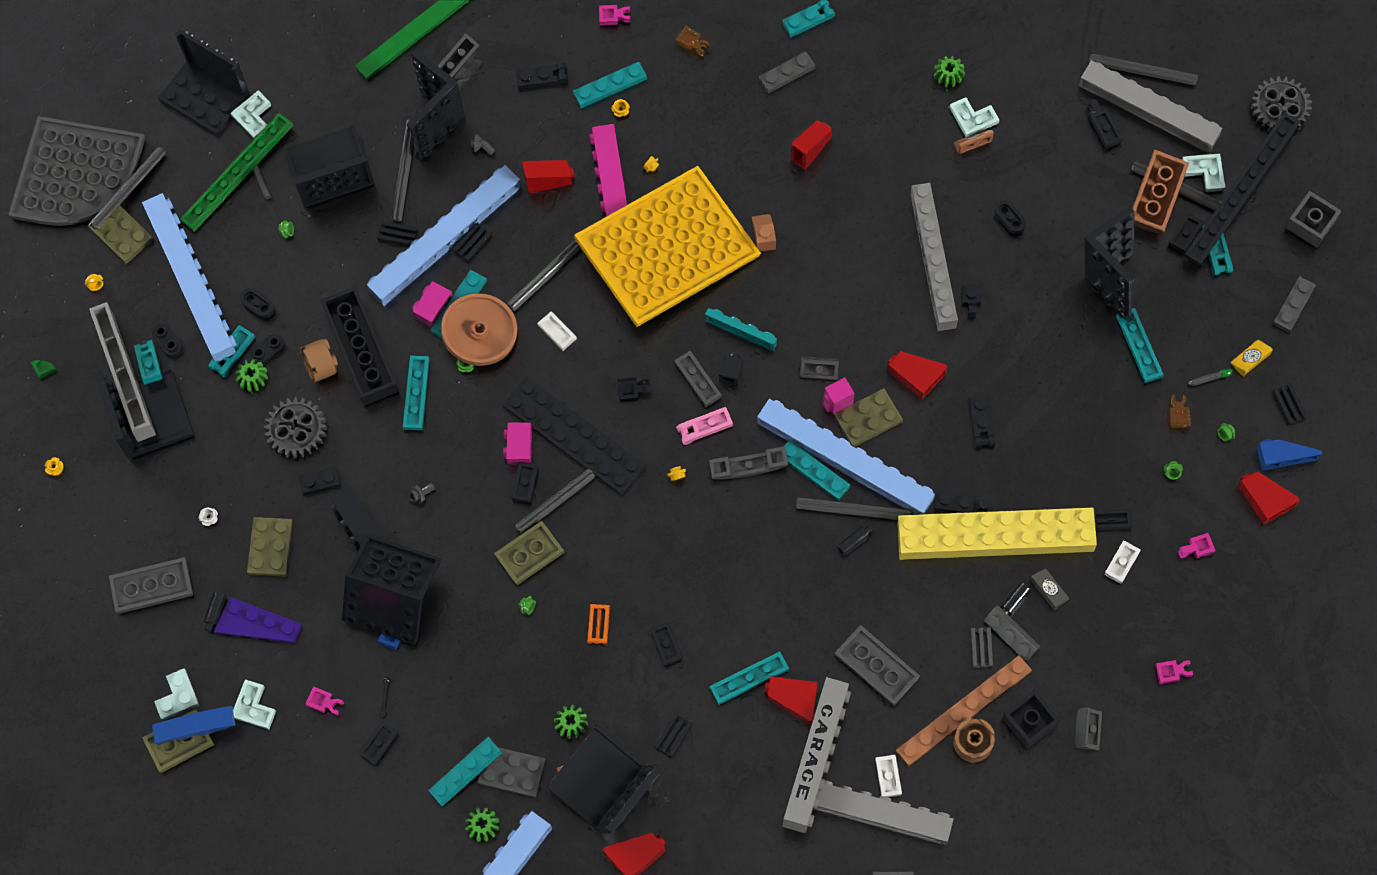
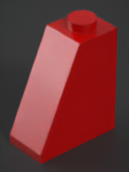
M815 121L792 142L791 161L806 170L832 138L831 127L825 122Z
M567 160L522 162L529 194L572 184L571 178L574 177L572 166H568Z
M902 351L897 356L894 354L887 362V371L921 400L945 376L948 369L946 364Z
M1258 471L1253 474L1249 472L1244 475L1238 486L1263 524L1296 507L1300 501L1297 496Z
M770 676V682L765 683L764 694H768V701L807 725H812L818 682Z
M649 833L607 846L603 849V854L622 875H640L666 852V847L664 846L666 842L660 835L655 836L653 833Z

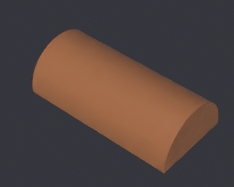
M1154 149L1132 207L1135 211V226L1154 233H1163L1165 231L1189 166L1188 162Z

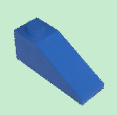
M1265 439L1261 441L1256 449L1262 471L1316 461L1322 455L1321 450L1279 439L1273 441L1272 439Z

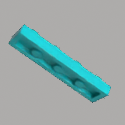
M637 62L573 90V94L580 108H584L647 80V76L640 62Z
M470 270L430 329L431 333L442 338V319L448 307L463 296L479 294L487 279Z
M708 308L705 313V321L771 351H774L777 345V338L770 332L764 333L759 331L754 325L741 323L738 318L725 316L723 312L717 309L712 310Z
M1135 308L1132 309L1134 319L1129 323L1117 314V320L1144 382L1147 383L1162 378L1164 374Z
M410 356L403 419L404 430L423 431L430 361L428 356Z
M791 440L785 444L788 464L839 501L850 488V484Z
M778 652L711 685L710 690L718 705L769 681L770 676L777 677L789 671V667L781 652Z
M487 737L432 786L429 792L441 806L445 805L502 754V751L491 738Z

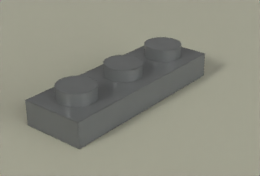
M805 51L760 75L759 81L769 94L814 70L815 64Z
M1299 276L1273 325L1290 333L1316 284Z
M691 351L674 360V363L705 407L722 398L721 393Z
M998 605L984 619V622L1025 661H1028L1039 649L1040 645Z

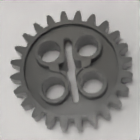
M1278 76L1276 81H1274L1271 77L1269 83L1264 80L1262 86L1258 85L1257 91H1254V97L1251 100V103H1253L1251 110H1255L1253 116H1258L1256 122H1263L1262 128L1266 125L1269 126V132L1274 128L1284 112L1300 121L1299 126L1296 128L1299 130L1301 125H1305L1306 119L1308 120L1309 113L1312 110V107H1310L1312 101L1308 100L1310 94H1304L1306 88L1300 89L1301 83L1295 85L1294 79L1288 82L1285 76L1284 80L1281 81ZM1270 112L1276 113V116L1271 115Z
M295 397L294 402L287 398V404L280 401L281 407L273 406L275 412H268L271 418L265 419L269 425L264 426V429L268 431L265 433V437L269 438L267 442L269 445H272L274 451L278 449L279 455L285 451L287 458L292 453L293 457L296 458L298 453L304 457L305 451L311 454V448L318 449L316 443H323L320 437H326L323 430L327 429L326 425L323 424L326 422V419L322 417L324 415L322 410L318 411V405L313 406L311 400L306 404L305 398L298 402L297 397ZM288 414H293L291 419H285ZM307 418L312 419L308 424L303 423ZM288 432L285 437H279L280 433ZM300 436H306L304 441H297Z

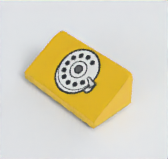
M1257 340L1232 360L1230 364L1242 376H1245L1268 357L1273 349L1262 341Z

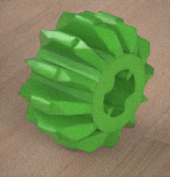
M945 55L943 60L939 59L937 61V65L934 66V77L938 79L939 84L944 82L945 87L948 84H951L953 87L955 83L960 84L965 75L963 71L965 66L960 64V59L954 60V56L948 59Z
M252 359L251 363H248L245 360V365L239 364L238 368L240 370L235 371L237 376L236 382L240 384L242 389L247 387L249 392H251L252 388L258 391V386H264V380H268L266 375L267 369L263 367L262 362L256 363Z
M571 705L570 710H567V707L564 706V713L557 711V715L560 718H554V722L557 723L555 729L556 731L561 730V737L567 733L568 739H571L572 734L578 738V731L584 733L585 729L583 726H588V722L584 720L587 718V715L585 713L581 714L582 708L580 707L575 711L574 705ZM570 719L571 721V719H574L575 724L572 725L570 723L568 725L567 720Z
M477 808L476 815L473 812L469 813L472 819H466L465 822L469 826L465 829L467 832H471L470 838L476 836L477 842H480L482 837H484L485 842H488L487 836L490 835L494 838L495 834L493 831H499V827L495 825L499 822V819L494 818V811L488 814V808H484L483 813H481L480 809ZM484 821L485 828L481 829L480 826H477L480 825L479 822Z

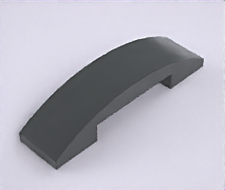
M785 446L767 449L764 453L731 459L723 457L709 460L712 479L753 476L788 466Z

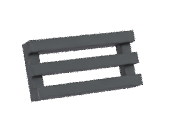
M991 627L986 629L971 628L973 668H993ZM983 633L987 635L988 663H985ZM975 634H979L981 663H977Z

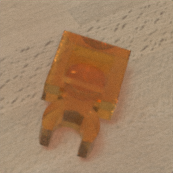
M685 26L675 39L676 43L689 51L695 48L696 52L702 56L704 55V50L700 47L705 46L709 48V42L700 40L701 34L688 26Z
M1175 395L1171 397V404L1174 406V408L1169 409L1171 428H1190L1191 426L1190 408L1184 407L1186 402L1185 395H1182L1181 402L1175 400Z

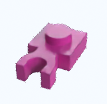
M617 5L599 6L600 25H618V20L630 22V15H623L624 13H630V6H625L621 9H617Z
M1176 660L1156 663L1155 667L1159 684L1179 681L1180 676L1192 677L1193 671L1186 672L1184 670V666H1190V660L1184 661L1180 665L1176 664Z
M313 686L305 705L322 713H325L326 709H328L333 715L338 716L339 711L334 710L333 707L336 704L343 706L344 702L340 699H331V693Z

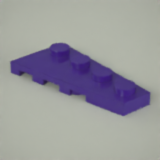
M230 597L214 633L295 643L302 624Z

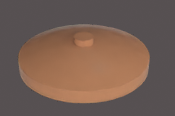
M469 294L457 299L448 307L442 319L441 335L448 351L458 360L476 366L490 365L502 360L512 350L517 337V322L511 309L500 299L487 294Z

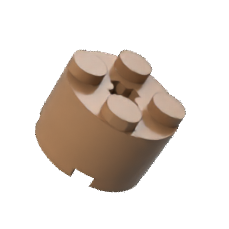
M326 338L300 347L301 356L305 355L306 357L304 358L305 368L310 378L314 379V383L338 372L337 359L334 354L330 355L328 350L330 345Z
M967 719L958 726L953 739L954 749L963 760L969 763L980 762L990 755L995 743V734L991 725L985 720ZM971 738H972V739L977 738V739H978L977 743H976V742H973V743H972V742L970 741Z

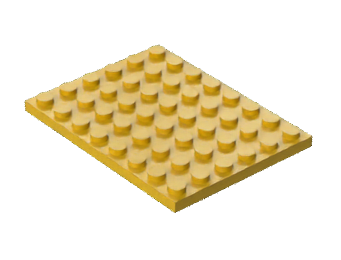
M699 166L694 167L574 235V239L636 327L758 258L761 254Z

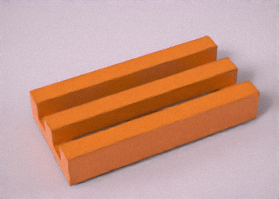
M590 604L588 644L602 643L607 645L610 605ZM594 609H598L596 638H592ZM602 609H605L603 639H600Z

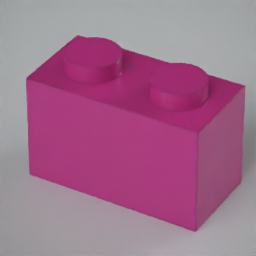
M433 281L424 288L423 296L412 307L414 318L431 328L453 297L452 291Z
M846 378L825 387L823 406L827 412H831L832 416L854 402L855 393Z
M508 423V428L504 429V441H507V447L503 448V458L507 459L508 465H518L519 462L531 464V423Z

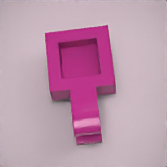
M1206 533L1190 538V545L1181 547L1178 554L1180 559L1193 553L1196 558L1212 554L1216 550L1209 534Z

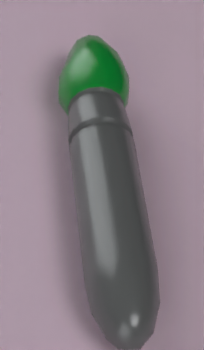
M1221 369L1214 373L1191 379L1188 385L1196 386L1221 377L1225 378L1232 374L1233 370Z

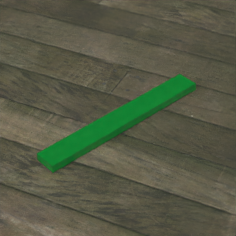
M470 0L437 1L356 64L355 68L366 80H369Z
M278 113L180 218V221L195 232L293 127V123Z

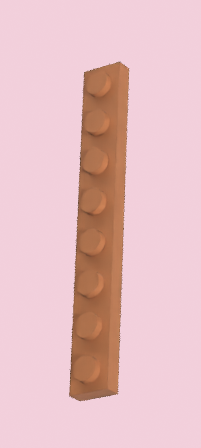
M1020 655L896 749V753L909 767L956 731L963 721L974 717L1031 673V668Z

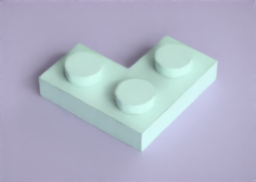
M258 90L232 111L231 116L255 139L267 126L259 115L268 109L271 103Z
M963 98L949 106L966 138L999 123V118L991 105L974 112L967 98Z
M1220 154L1185 156L1182 158L1183 161L1189 163L1185 177L1203 175L1206 192L1225 190Z
M185 668L166 676L173 694L154 701L162 721L199 706Z
M248 680L244 681L233 709L234 719L270 729L276 710L259 705L265 688L264 685Z

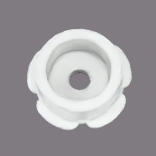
M204 508L199 514V520L202 521L203 525L210 526V524L217 522L218 513L215 509Z

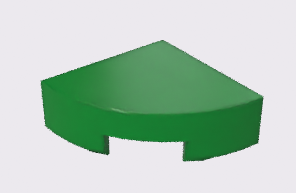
M40 360L30 362L40 380L57 371L50 362Z

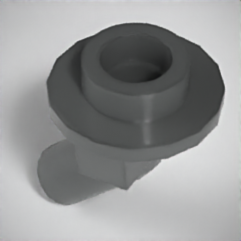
M475 134V137H471V148H474V152H477L481 147L489 155L495 151L478 134Z
M433 483L421 489L418 485L409 488L408 497L414 504H421L425 500L424 495L435 490V486Z

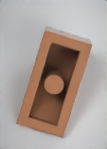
M770 214L753 216L752 224L756 247L760 252L775 250L776 237Z

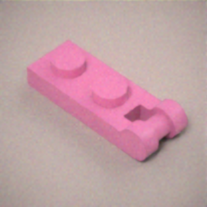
M724 407L681 423L676 428L678 433L682 435L683 445H687L694 440L732 427L733 422L727 408ZM693 428L694 432L689 434L688 429Z

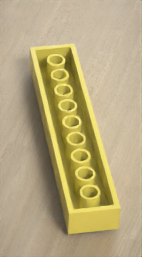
M1094 508L898 516L897 521L900 560L1094 552L1097 546Z

